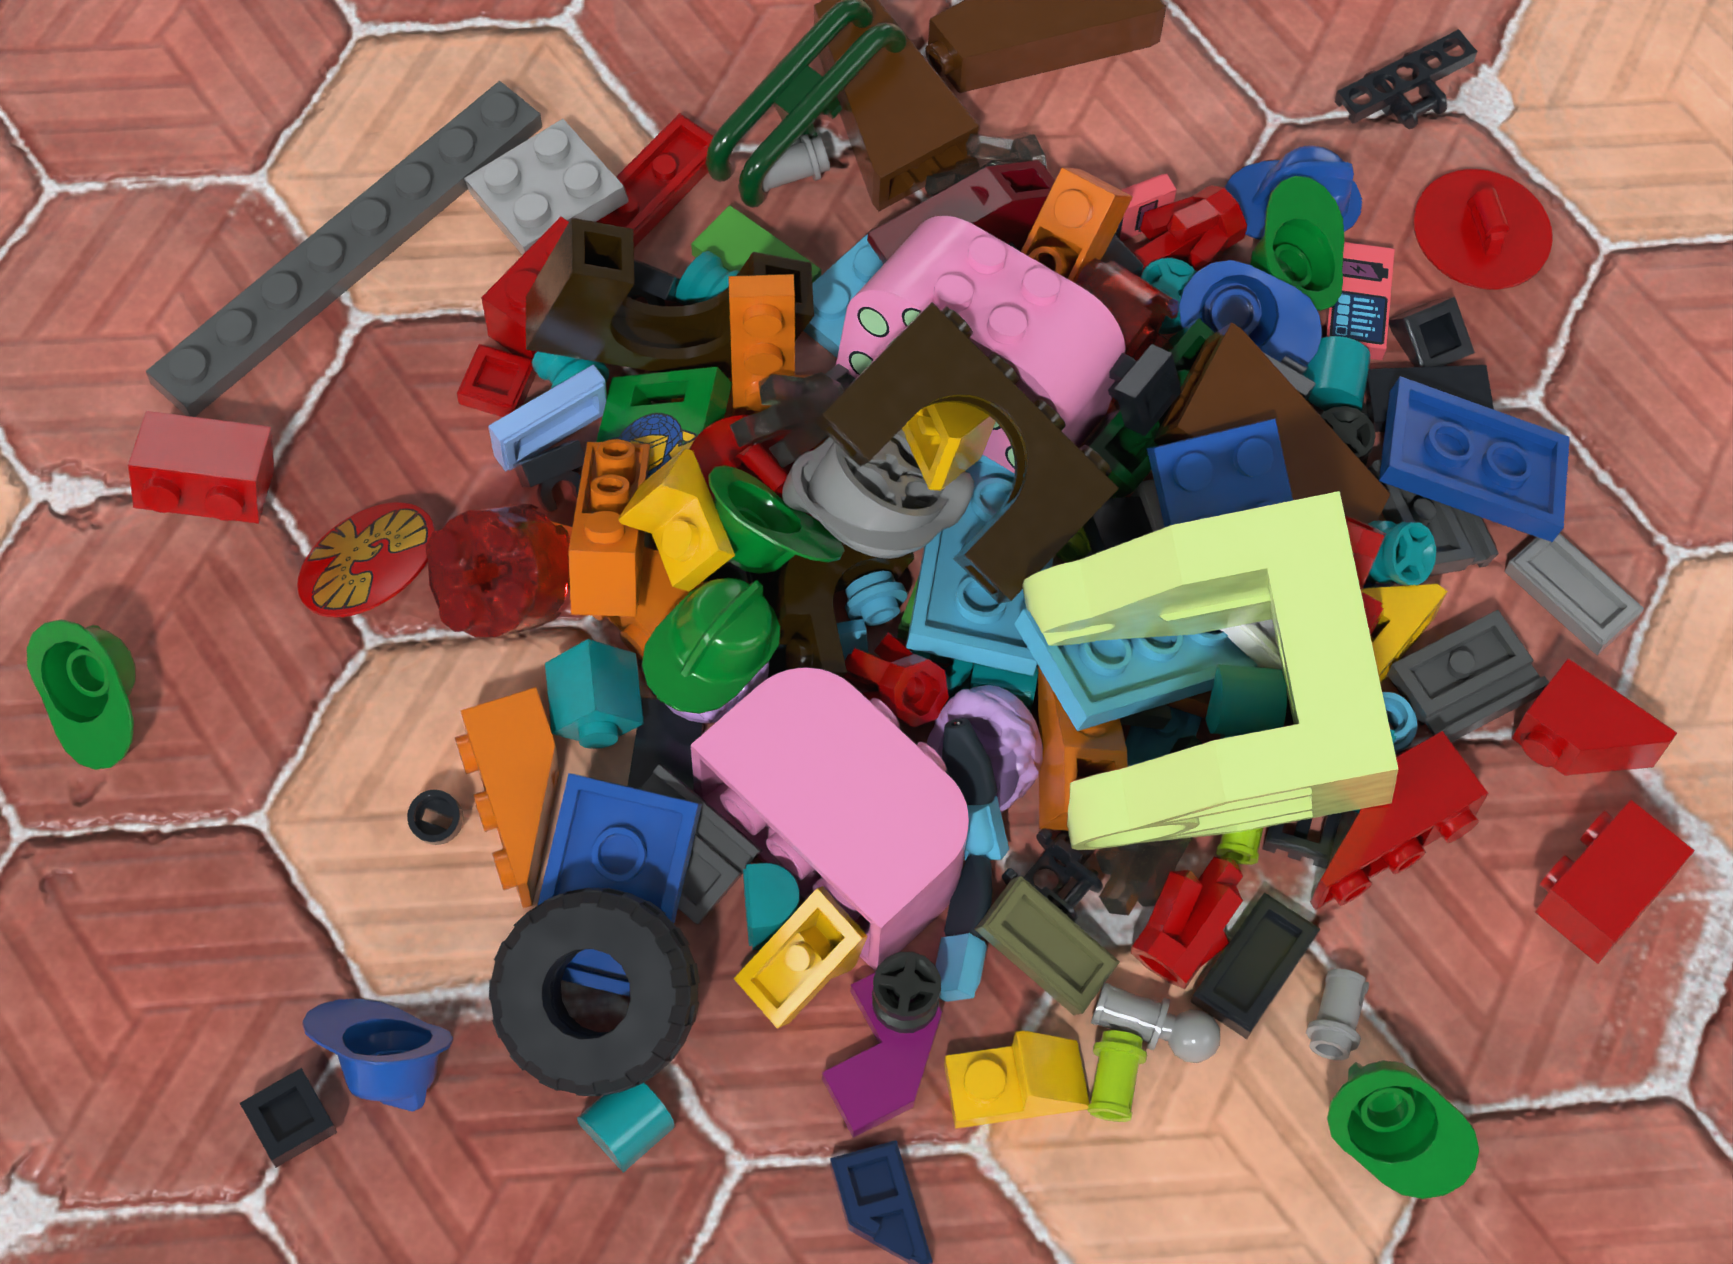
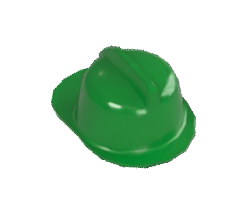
M1293 176L1281 181L1270 194L1266 209L1264 236L1252 251L1250 260L1251 266L1296 287L1308 296L1317 311L1333 307L1342 294L1343 285L1342 266L1345 237L1343 217L1336 200L1323 185L1309 177Z
M729 466L715 467L708 475L709 486L715 495L713 499L735 553V556L729 561L735 566L747 572L762 574L778 570L795 555L823 562L840 560L844 553L841 541L835 538L813 517L788 507L783 499L757 478L740 469Z
M732 578L711 580L691 591L655 628L644 647L642 668L648 687L661 702L677 711L696 714L720 709L735 698L768 663L779 645L780 625L774 609L763 596V585L757 580L751 584Z
M62 619L45 622L31 635L27 646V667L33 683L43 700L55 734L65 752L80 765L94 770L111 768L125 758L133 739L134 720L128 697L136 681V665L131 652L120 638L110 631L101 629L97 625L84 628L78 623Z
M1382 1060L1365 1066L1355 1062L1348 1069V1081L1343 1084L1332 1098L1327 1115L1331 1137L1381 1183L1401 1195L1421 1199L1445 1196L1464 1185L1476 1168L1479 1146L1475 1129L1463 1113L1428 1084L1415 1069L1401 1062Z

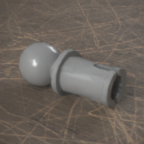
M1104 982L1091 1024L1138 1035L1143 1041L1148 1042L1147 1049L1153 1051L1159 1038L1168 1041V1045L1174 1055L1185 1062L1200 1063L1213 1056L1220 1046V1027L1215 1019L1204 1011L1190 1009L1175 1016L1167 1013L1170 999L1163 998L1160 1003L1129 993Z

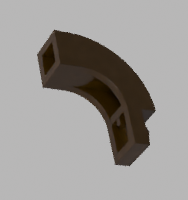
M842 543L844 553L840 560L823 562L795 555L781 566L774 574L767 588L765 599L774 609L780 625L779 645H787L785 652L786 669L816 668L834 673L843 678L847 673L834 615V593L846 590L858 578L878 571L891 572L895 581H897L914 560L913 552L899 558H878L863 554Z

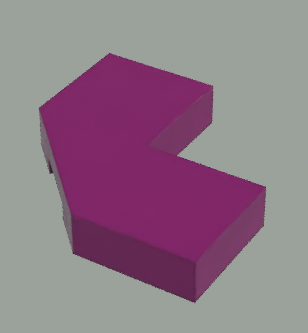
M875 973L851 984L850 992L879 1044L822 1072V1080L853 1138L914 1107L942 1016V1011L938 1007L934 1019L925 1028L914 1033H898L887 1029L877 1019L872 1008L873 978ZM894 994L895 998L899 1001L900 998ZM918 996L911 999L910 1003L914 1002L918 998Z

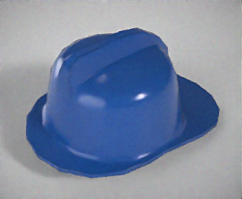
M1314 145L1302 146L1285 154L1281 160L1263 161L1245 166L1233 174L1225 185L1226 190L1240 205L1247 223L1245 235L1255 239H1262L1264 236L1266 209L1271 192L1281 181L1293 176L1309 177L1328 190L1336 200L1343 217L1344 232L1354 226L1361 214L1362 197L1357 184L1353 181L1354 170L1352 164L1344 162L1336 153L1324 147Z
M1233 260L1213 262L1195 272L1183 289L1179 304L1182 328H1185L1199 318L1216 333L1232 322L1240 327L1262 352L1279 362L1286 355H1290L1303 364L1308 365L1318 351L1322 337L1320 315L1311 299L1296 287L1251 265Z
M338 999L322 1003L309 1010L302 1021L305 1034L310 1039L338 1056L345 1082L352 1095L361 1099L379 1101L383 1104L411 1112L423 1107L426 1091L430 1088L436 1076L438 1056L447 1050L453 1042V1037L449 1030L428 1024L392 1005L366 999Z

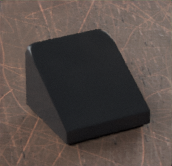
M1455 297L1436 299L1389 319L1388 324L1391 332L1414 367L1445 366L1475 353Z

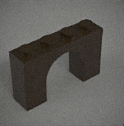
M571 218L526 295V350L654 372L718 367L727 378H732L729 286L719 295L692 305L656 306L633 300L627 297V294L634 285L633 229ZM752 252L736 276L794 274L796 341L814 317L812 265L810 262Z
M931 302L814 422L861 467L871 461L917 412L927 406L945 402L962 403L982 410L993 418L1005 432L1013 450L1015 462L1013 485L1007 500L999 511L953 559L998 604L1010 602L1023 589L1024 579L1041 571L1119 488L1108 478L1112 470L1096 451L1087 445H1083L1079 449L1062 432L1066 424L1050 405L1040 399L1033 403L1015 385L1020 380L1019 376L1004 359L995 353H991L987 357L969 339L973 335V331L959 314L949 307H944L940 310Z

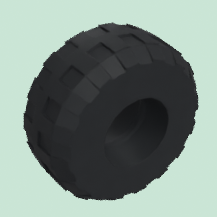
M584 888L567 891L545 900L528 911L513 925L515 927L506 940L501 943L494 958L495 964L492 978L489 980V1000L491 1001L493 1014L492 1022L498 1038H501L510 1053V1057L523 1071H527L538 1079L539 1083L556 1091L562 1090L574 1093L576 1096H602L620 1093L644 1083L658 1074L675 1058L687 1041L688 1034L696 1020L699 1007L698 983H700L697 963L694 962L688 946L690 945L681 929L672 923L664 911L653 903L639 898L632 893L611 888ZM585 949H594L609 954L622 966L630 983L631 1000L626 1015L618 1026L609 1032H596L582 1027L569 1015L562 1001L561 981L566 966L577 953Z

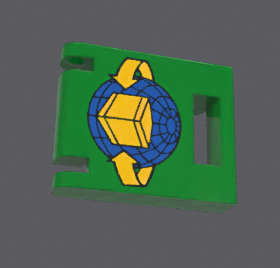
M718 367L612 377L596 442L621 439L630 443L650 444V477L684 448L689 449L695 438L706 427L724 419L732 382ZM684 398L683 402L651 403V401Z

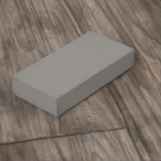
M1560 533L1553 542L1538 537L1534 539L1508 563L1504 571L1596 655H1599L1632 625L1644 610L1638 602Z

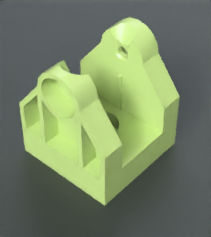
M1340 491L1170 525L1086 558L1039 571L1024 579L1022 587L1026 608L1039 626L1048 646L1074 645L1100 640L1194 635L1272 619L1294 724L1210 741L1126 768L1096 774L1071 782L1067 827L1072 849L1094 850L1144 842L1236 833L1392 803L1398 765Z

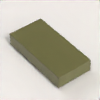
M1022 876L1012 878L974 929L1073 1015L1084 1013L1102 988L1104 982L1107 981L1120 963L1119 960Z

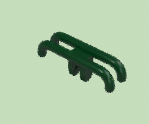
M842 0L833 5L715 133L706 156V165L710 176L718 182H724L730 178L732 166L729 160L734 147L766 111L774 105L782 121L746 161L738 184L743 203L751 208L760 206L764 201L762 183L772 166L797 139L801 141L800 137L807 134L809 139L818 136L813 122L821 113L832 119L842 110V106L837 98L838 94L878 51L885 47L889 52L899 53L905 48L906 36L904 32L893 23H879L869 28L847 49L824 76H821L809 65L834 37L851 22L858 28H866L873 21L872 9L863 0Z

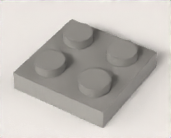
M561 119L464 178L472 197L522 255L560 216L569 222L571 218L596 222L629 202L623 184L564 119Z

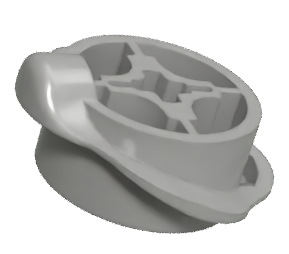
M900 430L871 461L861 467L829 437L813 451L806 452L798 457L785 480L782 498L788 507L810 513L835 538L850 548L873 557L899 558L923 548L941 531L958 523L972 498L974 480L970 473L963 472L941 491L929 490L906 440L905 433Z

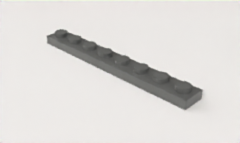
M498 81L146 370L150 384L186 416L196 417L467 191L468 187L464 179L465 177L525 142L542 128L541 114L505 84Z

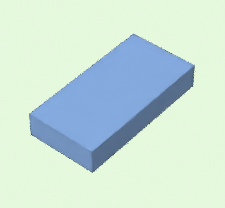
M591 365L488 426L494 457L505 472L514 469L513 464L541 453L603 416L607 400L606 382L597 368Z

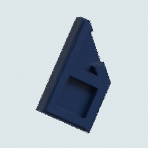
M897 1140L830 1158V1167L848 1230L908 1264H932V1258Z

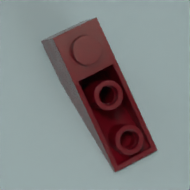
M1040 160L987 166L868 233L867 241L884 264L922 222L935 216H951L968 221L1007 244L1013 242L1015 247L1021 252L1055 179Z

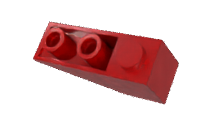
M1443 731L1396 757L1398 774L1392 803L1360 810L1312 896L1310 903L1315 910L1334 899L1340 906L1353 901L1372 885L1370 878L1387 868L1393 874L1406 870L1425 855L1426 851L1423 847L1443 837L1446 843H1451L1467 834L1479 823L1476 814L1489 793Z

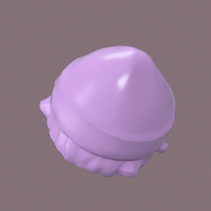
M991 685L962 689L941 710L938 718L935 720L934 728L930 732L927 745L933 748L942 758L945 724L954 719H968L991 760L998 790L995 796L998 798L1002 813L1010 808L1014 801L1023 797L1038 778L1043 761V746L1040 733L1030 711L1020 699L1008 690Z

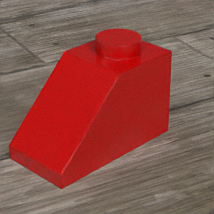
M1568 658L1527 710L1511 739L1520 744L1526 755L1534 762L1545 767H1553L1564 776L1653 768L1677 735V732Z

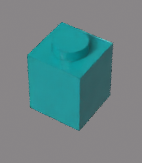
M587 639L545 663L552 734L579 741V744L585 748L600 749L614 745L618 742V737L644 724L636 653Z

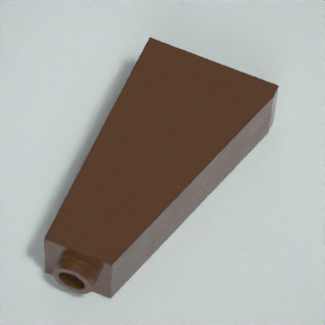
M821 0V2L815 4L814 24L826 11L842 0ZM863 0L873 12L871 25L866 28H858L852 22L847 24L819 54L825 73L869 28L879 23H893L900 28L879 0ZM906 34V46L901 52L892 53L885 47L882 48L837 96L842 106V110L839 112L871 202L878 212L976 160L979 125Z
M964 0L930 18L928 45L925 48L926 57L929 64L940 77L946 76L959 93L1151 47L1160 42L1166 5L1161 0Z
M1232 322L1208 337L1181 386L1182 393L1172 403L1153 441L1163 445L1267 419H1275L1293 500L1340 491L1345 515L1367 524L1373 521H1385V517L1381 513L1390 493L1251 338Z

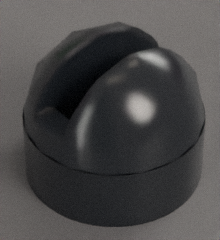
M425 791L419 794L409 806L407 813L408 825L415 836L428 844L441 845L448 843L462 829L464 818L462 808L456 799L444 791ZM427 809L453 819L448 829H445L439 825L423 821L422 818L425 810Z

